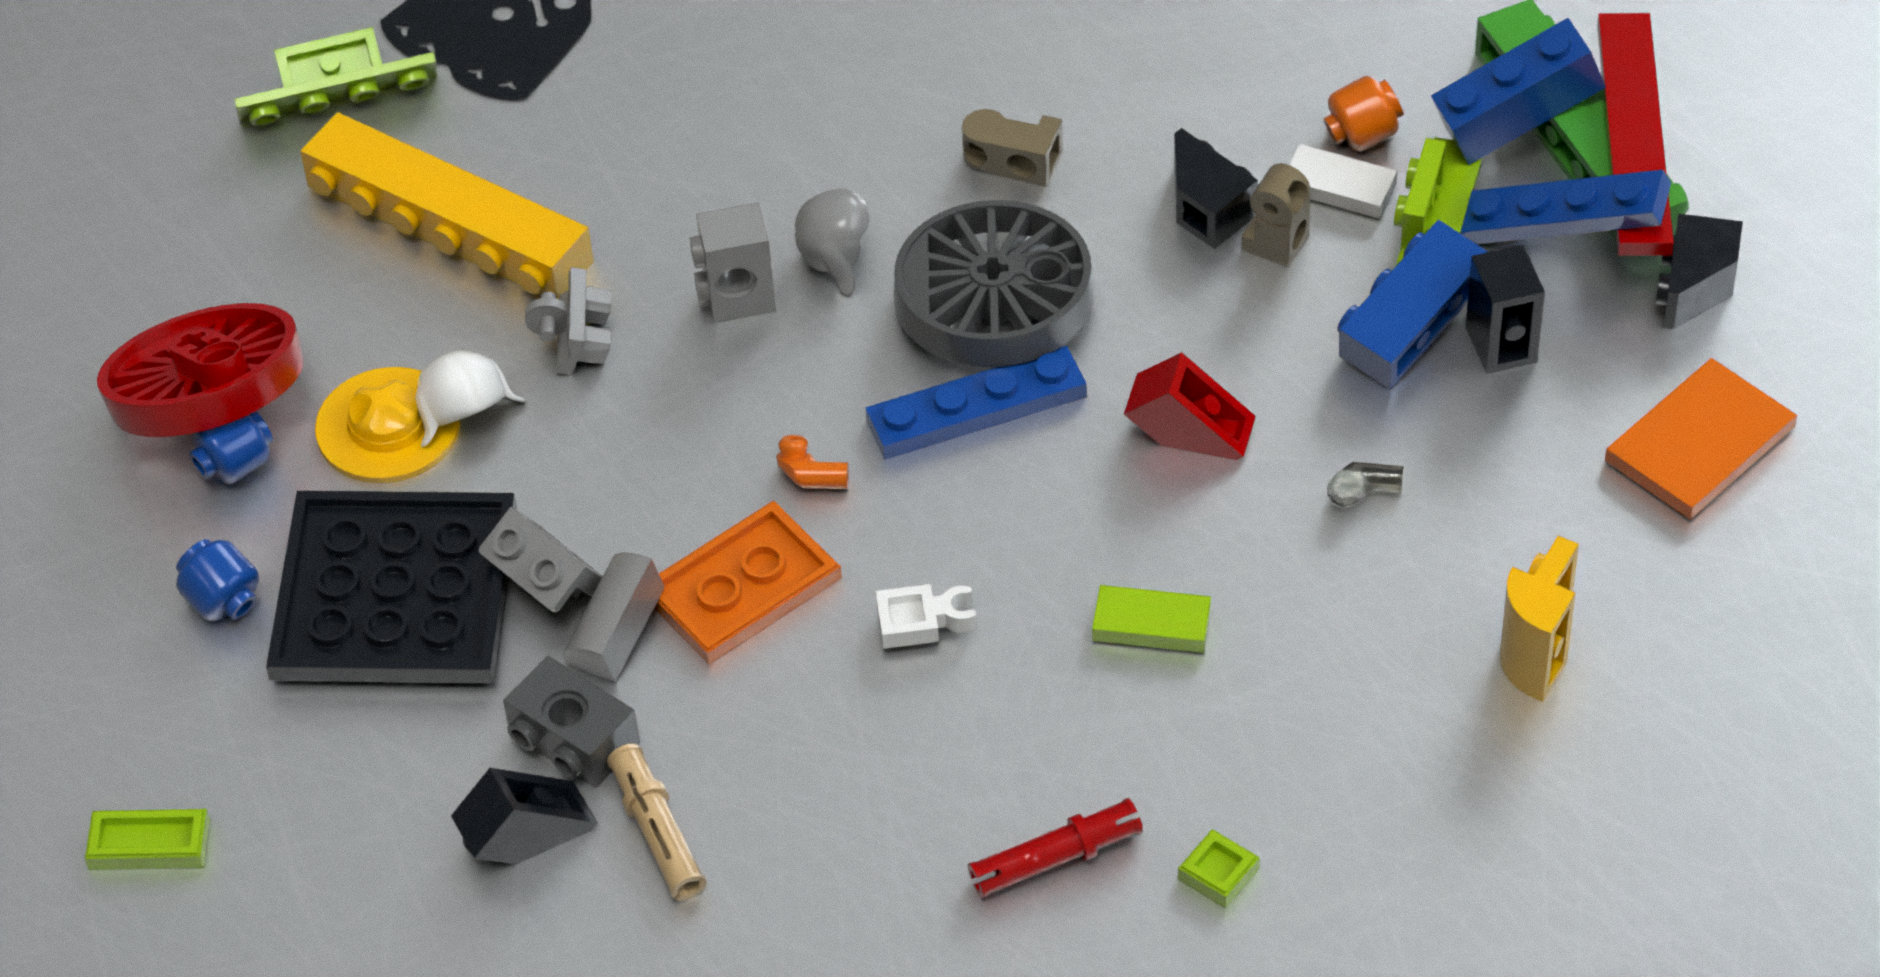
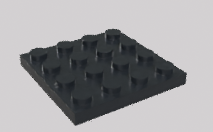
M297 491L266 664L269 680L493 683L507 575L481 555L479 548L510 507L515 510L517 509L515 494L480 492Z

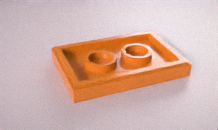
M1710 358L1607 447L1605 461L1691 520L1793 430L1796 425L1797 414L1713 358Z
M773 500L660 572L659 576L665 588L654 609L710 665L842 579L841 566Z

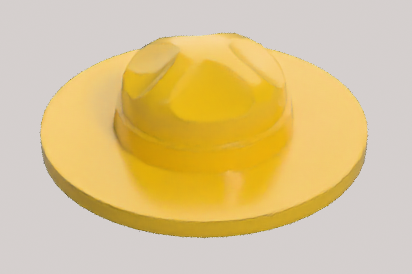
M384 367L360 373L335 388L319 409L315 422V434L322 456L339 473L363 482L392 483L413 478L437 465L449 453L456 442L460 429V420L438 427L429 444L422 447L421 442L425 430L415 400L418 388L417 381L422 371L406 367Z

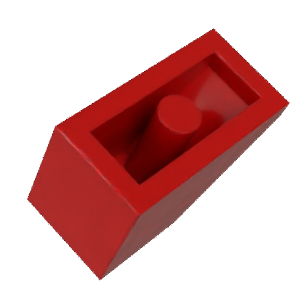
M1182 352L1137 373L1124 411V415L1161 446L1231 460H1238L1244 457L1256 418L1250 410Z

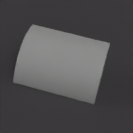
M627 552L617 553L612 557L563 651V658L566 664L616 683L665 588L652 558Z

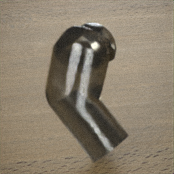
M1351 462L1331 478L1327 486V495L1336 506L1345 508L1356 505L1373 491L1401 493L1404 466Z

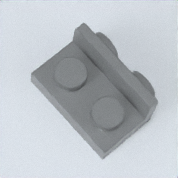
M512 507L508 509L479 548L481 555L552 612H558L570 596L577 599L582 591L592 597L602 578L599 572L542 526Z

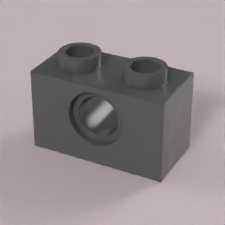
M547 656L503 699L508 723L507 731L517 745L527 751L535 749L549 758L562 774L571 779L578 777L595 789L612 772V769L607 764V758L610 753L622 745L640 744L636 714L633 708L550 656Z

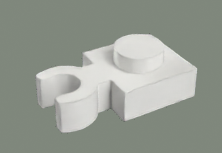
M931 584L875 591L883 649L939 642L938 628L947 627L951 631L958 633L970 632L977 628L975 609L966 611L956 610L959 607L973 605L971 586H954L940 596H933Z

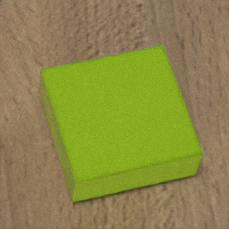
M1211 829L1178 867V880L1226 909L1260 869V857Z

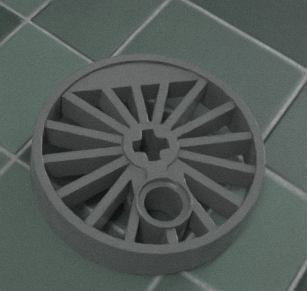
M988 200L967 203L945 210L922 223L910 234L902 245L895 263L894 305L902 328L915 343L926 351L945 360L968 366H1012L1036 360L1044 354L1056 351L1068 343L1083 328L1091 314L1095 300V282L1091 257L1082 236L1070 223L1060 216L1028 203ZM997 232H1008L1009 234L998 252ZM987 233L988 253L985 252L974 234ZM958 239L961 246L955 243L954 240ZM963 317L957 329L950 327ZM982 320L990 322V333L976 332ZM1030 321H1039V323L1032 325ZM1010 322L1015 329L1014 331L1001 332V323Z

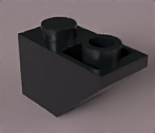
M1183 128L1174 133L1176 223L1213 249H1216L1255 217V213L1250 206V198L1258 186V180L1246 168L1235 165L1216 152L1208 142L1197 139Z
M1678 213L1676 235H1673L1672 256H1662L1661 265L1671 266L1670 274H1659L1655 305L1666 306L1663 328L1675 329L1733 296L1743 221Z

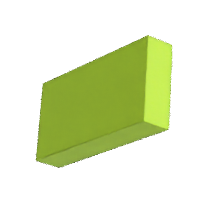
M1100 585L1092 627V641L1204 653L1211 612V596Z
M207 809L92 811L85 854L88 870L204 868L210 825Z

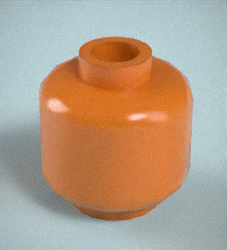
M1363 76L1330 95L1328 107L1331 114L1323 118V121L1337 146L1346 141L1352 150L1361 153L1394 136L1399 129L1398 118L1404 116V113L1394 91L1385 79L1378 83L1371 76Z

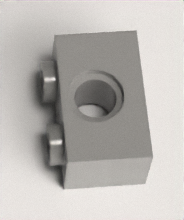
M759 202L696 214L699 235L689 237L694 267L695 269L703 267V271L694 272V280L699 304L709 302L714 323L776 312L769 240Z

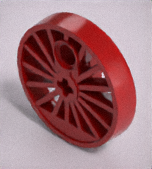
M227 304L180 315L136 335L120 346L104 362L97 376V386L113 422L123 431L145 437L181 436L231 423L268 405L282 395L296 381L302 371L304 358L295 321L288 312L266 304Z

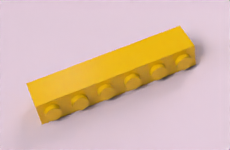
M339 112L300 150L307 185L319 195L333 197L352 206L354 210L362 215H371L392 225L405 235L412 234L435 245L445 254L457 255L476 264L488 274H497L519 284L525 291L531 294L542 295L544 292H552L556 294V299L559 300L560 294L568 291L570 268L575 267L587 270L594 263L589 227Z

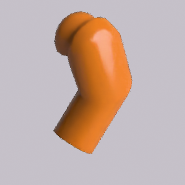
M787 435L779 441L780 453L776 455L778 467L797 486L805 489H848V462H817L811 454L807 453L808 441L800 435Z

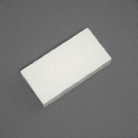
M1299 144L1289 164L1302 172L1309 181L1310 200L1380 219L1397 184V170Z

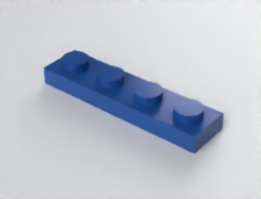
M1662 169L1472 190L1461 234L1476 244L1660 226L1671 181Z
M1064 346L1052 353L1044 354L1033 361L1012 366L995 367L865 407L866 421L884 460L1087 398V383L1068 346Z

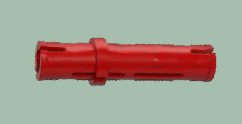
M1126 798L1118 804L1085 818L1081 814L1067 818V825L977 862H970L967 866L971 879L981 877L993 871L995 872L993 877L973 884L980 898L984 899L994 892L1060 866L1080 856L1084 861L1096 857L1097 849L1143 832L1140 817L1116 825L1117 820L1138 811L1131 799Z

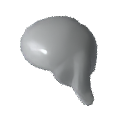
M848 189L825 191L807 200L801 206L795 220L796 246L806 263L817 271L831 274L836 280L841 293L847 296L855 290L852 267L859 258L861 249L860 239L869 224L867 203L858 193Z

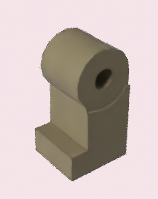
M992 109L974 111L968 114L962 123L963 157L965 162L970 167L989 172V174L1047 187L1063 152L1062 119L1042 115L1039 124L1036 125L1007 119L1001 113Z
M1280 163L1274 164L1269 168L1251 195L1250 206L1255 213V217L1242 235L1241 250L1289 267L1309 237L1310 185L1305 175L1291 165Z

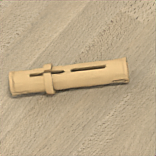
M637 744L622 745L610 753L607 758V764L612 769L624 794L622 805L628 816L637 820L649 845V849L666 880L672 898L674 897L677 901L691 899L704 890L707 881L704 875L701 874L685 842V838L667 805L669 794L661 781L655 780L643 756L644 753L641 747Z

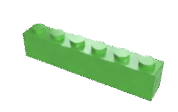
M1526 0L1478 17L1475 55L1485 65L1556 24L1549 15L1542 13L1533 0ZM1603 90L1532 129L1569 180L1611 175ZM1670 179L1669 202L1673 235H1676L1678 213L1685 214L1689 209V203L1682 186L1678 183H1673ZM1616 230L1608 231L1617 243Z

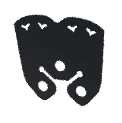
M406 0L381 19L380 22L381 28L388 40L409 57L431 53L427 47H419L418 45L433 42V47L436 50L434 52L436 64H447L457 82L487 96L518 100L526 99L583 35L591 22L592 13L591 0H576L575 5L568 9H560L555 6V0H540L544 18L548 20V24L541 27L536 25L538 19L531 0ZM507 5L513 8L514 14L507 20H497L492 16V11L498 6ZM396 24L409 25L406 36L402 35L401 28L395 27ZM482 68V78L479 79L476 73H471L467 69ZM512 80L517 89H512L509 86L500 87L497 84Z

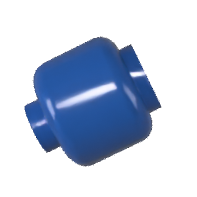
M255 411L231 423L193 433L192 443L195 449L189 452V457L197 471L205 479L208 480L215 476L219 481L231 485L239 482L269 460V444L273 442V436L263 418Z
M209 539L201 540L190 547L177 563L176 570L179 573L176 579V587L180 595L205 620L217 622L228 616L232 620H238L255 605L257 597L254 592L259 583V573L256 567L231 542L226 540H216L214 542H211Z

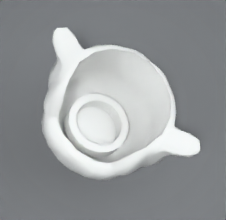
M466 350L444 354L429 363L422 370L417 381L418 388L415 400L425 430L421 446L425 447L429 444L437 428L479 413L502 399L514 402H525L526 399L512 393L497 363L489 357Z

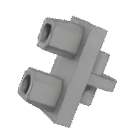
M571 267L568 276V291L560 294L559 300L556 299V294L544 292L540 299L532 301L525 309V324L527 328L539 334L542 341L551 342L555 339V335H557L556 373L572 375L577 361L603 365L611 347V330L586 326L585 322L606 325L612 305V291L587 286L586 269Z

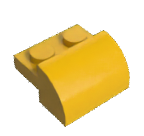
M1557 536L1546 555L1538 553L1535 556L1528 573L1512 567L1508 575L1500 645L1501 666L1506 677L1517 689L1542 702L1567 663L1576 594L1573 592L1579 544L1561 536Z

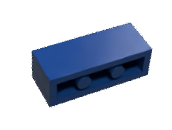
M1568 17L1432 94L1431 98L1446 130L1467 164L1470 165L1603 90L1606 86L1592 52Z
M1439 219L1426 234L1422 232L1416 234L1407 245L1403 259L1393 270L1387 268L1381 272L1372 285L1368 298L1359 307L1357 305L1351 306L1342 316L1337 327L1339 332V356L1391 390L1467 305L1471 256L1488 251Z

